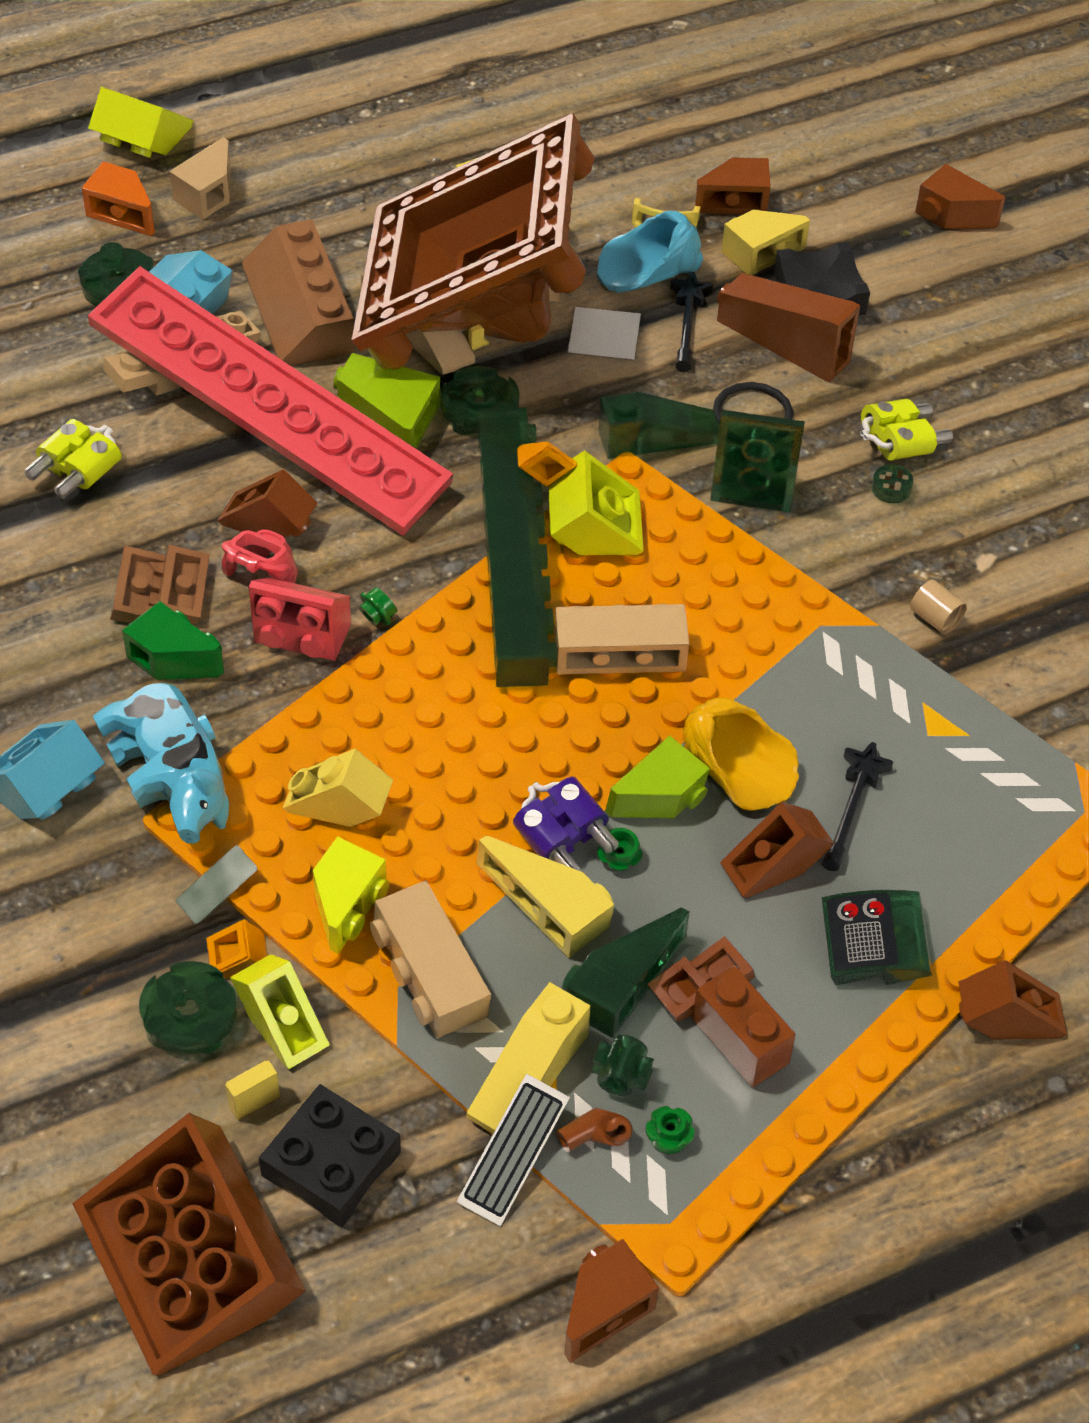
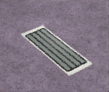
M526 1074L460 1194L457 1203L501 1227L570 1097Z

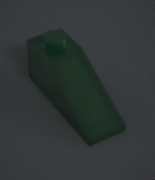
M642 392L606 396L600 399L598 431L607 459L616 458L623 452L640 455L718 444L723 441L722 433L712 409Z
M681 907L592 951L581 966L575 964L569 970L563 981L562 989L590 1005L589 1026L612 1039L649 990L647 984L659 976L686 939L690 911Z

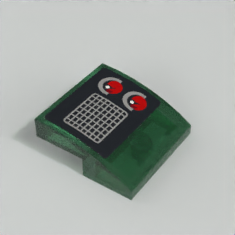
M867 890L822 897L830 974L836 986L882 976L886 985L932 976L923 907L919 891Z

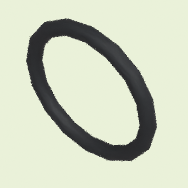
M757 382L736 383L724 389L715 398L713 406L716 423L727 434L739 440L751 442L768 441L782 435L791 425L794 413L789 399L780 390ZM738 391H762L774 396L783 405L785 410L784 421L778 428L766 433L753 434L742 432L731 427L723 419L721 413L722 403L729 395Z

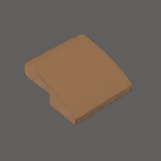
M173 545L168 546L166 555L124 546L110 620L132 623L157 602L161 601L173 611H181L191 624L199 623L210 554Z

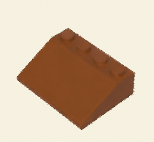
M192 1113L186 1114L72 1203L150 1370L155 1376H160L265 1323L306 1292L221 1126Z

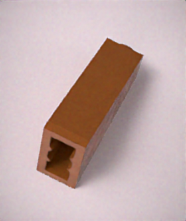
M745 273L740 274L733 282L727 283L721 288L717 296V303L719 304L717 321L828 383L850 363L860 311L859 304Z

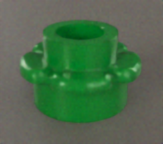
M374 587L367 594L364 592L360 594L363 603L359 606V609L365 618L375 626L380 621L385 625H389L390 618L398 612L391 599L378 587Z
M626 828L611 829L609 832L618 841L619 845L616 850L612 848V853H606L599 846L597 855L600 861L607 863L609 868L615 871H625L630 865L636 866L641 861L643 854L642 850L639 849L640 842L636 834ZM616 851H622L624 853L617 854Z
M659 1107L651 1113V1121L646 1123V1135L658 1151L666 1154L678 1153L689 1145L694 1138L695 1129L691 1126L692 1117L682 1108ZM673 1125L675 1130L669 1131L666 1129V1126Z

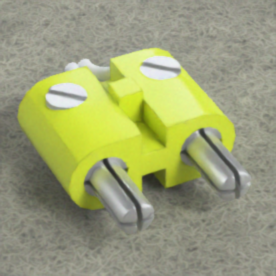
M910 399L881 401L864 406L861 412V423L864 430L860 431V435L863 436L864 440L873 441L887 460L892 461L931 454L935 451L938 444L949 443L953 439V433L950 429L934 431L929 422L924 418L930 417L933 413V408L929 403L915 405Z
M70 419L36 449L37 459L24 470V475L31 481H34L47 469L60 477L66 473L67 477L54 488L56 495L64 499L77 487L88 489L122 459V454L116 445L115 439L110 436L113 432L110 427L104 425L100 428H95L93 426H86L75 419Z

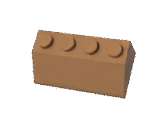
M313 219L276 226L242 262L244 274L276 357L288 365L294 366L355 353V344L352 341L354 319Z

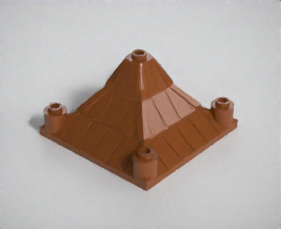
M574 113L377 205L352 335V341L359 351L367 349L382 369H398L409 361L410 353L413 349V345L406 334L420 329L421 332L469 330L471 327L479 324L484 328V335L522 343L527 341L536 342L548 333L551 324L549 287L555 293H571L581 286L586 274V267L569 243L570 206L572 203V186L574 181L585 178L591 172V166L595 158L580 135L581 125Z

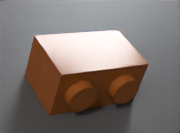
M734 965L696 989L692 1020L752 1088L790 1064L796 1033Z

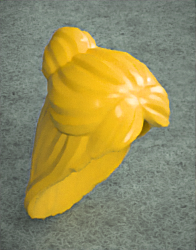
M714 698L698 705L687 716L683 728L684 747L710 768L709 775L724 789L736 806L743 810L756 811L768 809L771 806L779 805L781 802H787L792 797L799 779L797 772L799 763L796 749L790 740L768 726L756 710L732 699Z

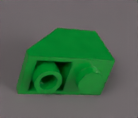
M161 601L157 602L122 630L126 657L156 680L214 678L224 673L222 646L217 638L209 632L203 633L192 625L181 611H173Z

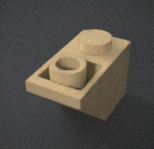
M221 138L169 171L173 200L202 220L230 203L231 163L229 142L226 138Z

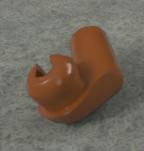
M595 1108L558 1129L556 1136L566 1152H570L588 1140L609 1146L623 1145L631 1138L633 1127L631 1122L624 1116Z

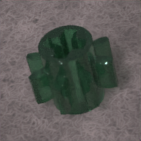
M617 1035L614 1037L611 1045L600 1041L592 1059L594 1065L591 1072L598 1075L597 1083L603 1090L615 1096L626 1097L632 1093L634 1086L643 1091L646 1089L653 1072L651 1067L654 1059L647 1057L648 1048L639 1039L629 1035Z

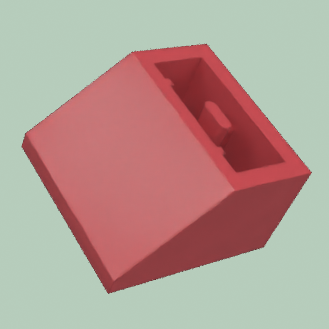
M269 577L251 581L249 596L255 643L264 644L270 648H281L302 653L312 658L336 661L351 625L350 596Z

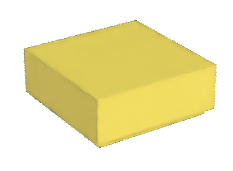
M269 1060L256 1065L225 1084L228 1106L237 1121L280 1097L277 1072Z

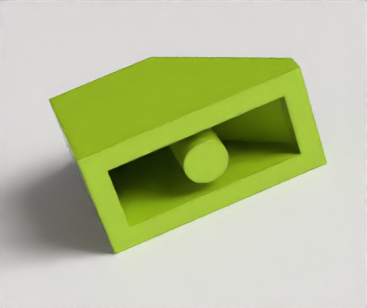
M669 735L610 788L605 812L610 817L675 818L686 807L692 810L704 799L708 792L705 784L710 768Z

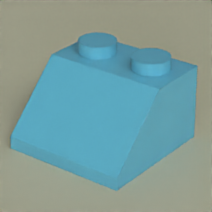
M202 250L166 255L149 272L211 314H214L227 301L233 270Z
M75 720L39 724L0 755V803L20 819L39 818L44 820L62 807L63 804L60 799L71 790L75 793L91 784L96 779L93 772L105 762Z

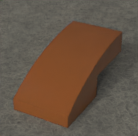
M724 936L692 961H689L684 956L647 985L676 1022L693 1016L696 989L733 965L748 981L755 978V973L750 964Z

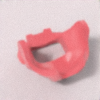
M264 529L258 532L247 530L242 531L232 540L223 542L222 549L225 552L222 559L223 574L232 576L237 565L240 564L247 567V570L252 573L261 569L267 571L273 579L296 583L298 569L292 550L282 535ZM271 552L275 554L272 558H266Z

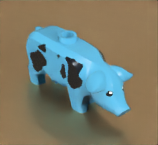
M166 683L150 684L136 691L126 700L110 703L93 715L103 737L115 730H122L106 744L117 767L130 759L144 756L146 764L126 778L140 808L160 800L169 801L177 832L186 843H197L200 840L201 830L211 821L219 829L226 827L230 803L225 793L222 768L210 742L216 739V736L205 714L196 718L187 700L177 687Z

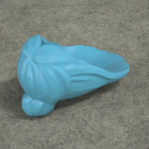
M664 211L661 214L655 215V217L646 219L645 222L633 230L615 237L604 245L599 256L598 281L609 291L622 293L648 287L654 283L674 277L679 273L690 274L691 272H696L703 262V254L700 250L701 241L697 228L690 223L684 214L678 211Z

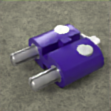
M568 777L560 782H552L544 786L535 782L528 787L529 797L523 802L522 809L515 815L513 825L537 855L581 871V868L569 855L574 851L573 845L581 840L584 844L594 837L606 853H612V848L614 850L617 849L618 841L605 827L609 821V816L576 777ZM536 790L548 792L549 796L541 801L538 797L536 798Z

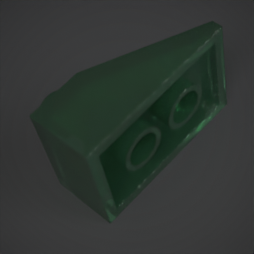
M722 410L710 501L790 512L805 421Z

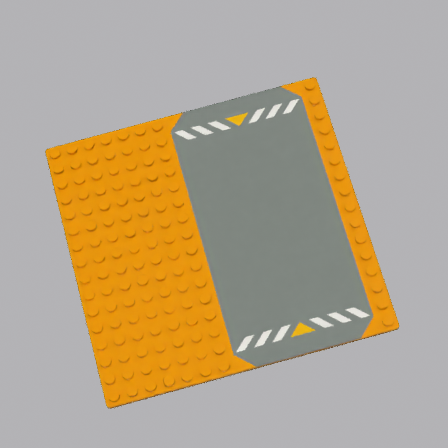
M623 452L606 466L639 490L643 552L638 555H578L565 545L559 544L551 536L549 508L219 758L225 793L230 803L224 829H219L211 821L201 830L200 840L197 843H186L177 832L170 809V802L164 800L143 817L144 828L199 877L235 845H238L258 867V870L225 900L253 925L262 930L271 941L466 1113L521 1018L549 982L590 1005L589 1035L550 1086L570 1098L531 1170L612 1242L616 1243L624 1239L647 1272L674 1296H683L960 1015L959 1003L961 1002L958 981L1004 960L1012 963L1089 884V771L631 452ZM685 604L689 637L686 671L557 674L554 636L556 607ZM714 698L732 699L756 710L768 726L790 740L798 755L799 766L797 772L799 779L792 797L785 803L811 810L832 841H834L855 779H845L846 770L851 765L843 757L845 748L849 747L863 752L871 742H875L877 756L893 761L891 771L878 774L879 780L876 788H873L866 781L844 844L846 851L838 871H829L822 866L824 854L803 875L749 898L742 897L720 862L778 805L756 811L743 810L730 800L724 789L708 774L705 784L708 792L704 799L692 810L686 807L675 818H615L609 816V821L605 826L608 831L614 828H626L636 834L640 842L639 849L643 852L642 859L636 866L630 865L625 871H615L610 869L607 863H602L598 858L597 849L600 845L594 837L584 844L580 840L573 845L574 851L569 855L581 868V872L594 884L599 883L605 887L612 898L614 909L610 927L570 958L477 865L479 840L486 835L536 854L513 825L515 815L522 809L523 802L529 797V791L527 790L529 786L535 782L544 786L552 782H560L568 777H576L605 812L610 788L669 735L684 747L683 728L687 716L691 714L695 707ZM352 749H357L393 779L381 816L352 827L291 814L283 809L290 791L288 789L289 781L297 771L302 768L307 769L324 762L331 756H338ZM536 790V798L538 797L541 801L549 796L548 792ZM337 836L386 859V878L389 881V889L386 896L425 880L428 882L491 993L488 1017L436 1039L429 1024L423 1026L419 1022L412 1005L414 997L408 986L401 987L397 982L391 968V960L393 959L387 948H379L373 938L370 922L374 921L375 905L365 915V923L358 937L353 941L348 940L339 954L330 950L315 898L313 869ZM616 851L617 854L624 853L622 851ZM889 894L898 964L835 970L827 901L853 895ZM724 936L754 969L755 978L749 982L796 1033L790 1064L753 1088L692 1020V1016L676 1022L647 985L684 956L689 961H692ZM659 1107L682 1108L692 1117L691 1126L695 1129L694 1138L689 1145L678 1153L666 1154L658 1151L646 1135V1123L651 1121V1113ZM595 1108L620 1114L632 1124L633 1133L631 1138L620 1146H609L588 1140L574 1150L566 1152L556 1136L558 1129ZM667 1125L666 1129L669 1131L675 1130V1127L673 1125Z

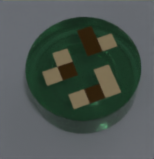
M889 464L881 466L873 475L872 492L878 499L887 503L903 502L911 495L913 476L906 468L899 465Z

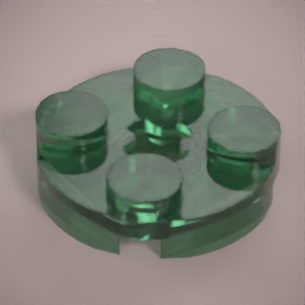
M116 242L102 245L100 251L89 256L78 269L79 283L85 299L91 304L98 306L139 266L149 272L154 267L152 258L135 249L123 248L121 244Z
M486 366L464 368L454 373V380L448 384L446 382L443 384L441 389V410L444 417L451 423L453 431L461 435L470 434L471 432L507 431L514 425V418L519 411V388L510 376H508V381L504 377L498 376L497 369ZM475 397H483L485 402H476Z
M185 961L171 965L170 972L162 974L158 979L154 975L144 986L139 1000V1013L148 1041L153 1046L176 1054H196L199 1052L207 1054L217 1051L221 1047L223 1039L231 1032L237 1018L236 994L232 984L230 986L229 982L223 978V973L216 967L197 961ZM188 1000H194L196 1008L199 1009L197 1012L191 1015H182L181 1011L176 1010L177 1006L184 1007Z

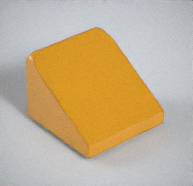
M548 441L523 444L517 448L518 467L546 487L577 466L575 460Z
M245 919L206 938L211 978L215 980L230 978L268 956L264 933Z

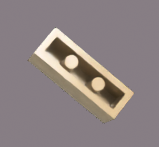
M685 604L556 607L554 636L557 674L686 671L689 637Z
M425 880L376 900L374 921L370 922L373 938L379 948L386 947L393 959L391 960V968L401 987L407 985L414 997L412 1005L419 1022L423 1026L429 1024L436 1039L488 1017L491 993L428 882Z

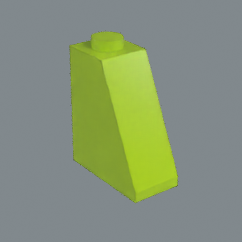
M352 353L345 366H340L337 369L334 377L333 386L334 389L338 390V398L415 449H417L440 406L439 376L406 367L382 369L375 359Z

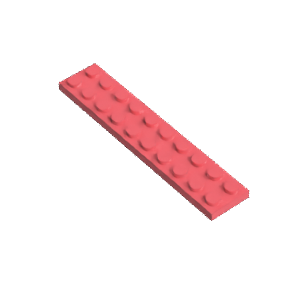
M141 266L88 314L89 325L402 536L408 532L453 482L452 472Z

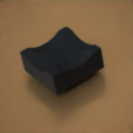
M849 242L836 243L829 248L815 252H797L791 249L777 250L774 269L777 282L853 301L860 305L859 316L866 315L870 290L867 283L859 275L853 250Z
M319 1084L259 1156L261 1176L274 1185L295 1193L320 1211L328 1220L342 1228L352 1216L370 1186L400 1155V1134Z

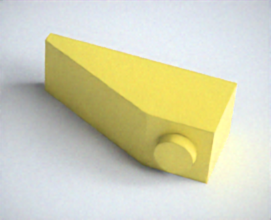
M487 835L479 840L477 865L568 958L610 927L614 909L612 898L605 887L599 883L594 884L583 872Z
M549 982L521 1018L468 1109L466 1117L494 1134L526 1074L551 1086L589 1035L590 1005Z

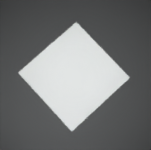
M575 307L568 353L634 360L641 314Z

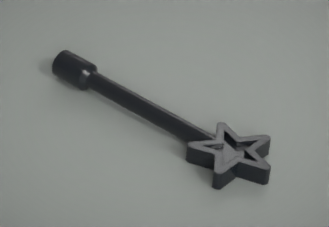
M691 272L686 280L672 279L670 289L677 292L676 304L685 302L681 347L677 351L676 369L680 372H687L691 369L692 351L690 350L694 303L700 307L703 306L704 295L712 293L713 284L711 282L698 281L695 272Z
M871 742L863 752L849 747L845 748L843 757L851 764L846 770L845 779H855L833 841L835 844L825 853L822 861V866L829 871H838L846 851L844 844L866 781L873 788H876L879 780L878 774L892 770V760L877 756L875 742Z

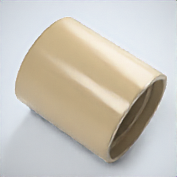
M932 579L923 584L916 592L911 601L910 609L939 632L947 634L960 623L966 613L967 604Z

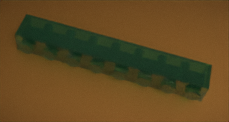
M527 407L478 409V442L496 687L548 685L549 668L557 667L556 642H548L547 634L554 633L553 609H545L544 602L551 600L550 576H542L541 571L548 568L547 544H539V538H545L544 513H536V507H542L541 483H534L533 477L518 467L517 448L520 445L536 443V424H528Z

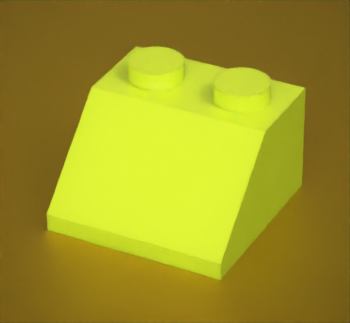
M101 87L88 129L100 132L99 140L120 147L121 142L125 141L132 144L130 151L151 158L152 152L166 156L192 128L194 120L162 107Z
M585 450L573 457L572 459L577 462V466L549 485L548 498L551 536L559 544L565 545L578 555H638L643 552L639 490Z

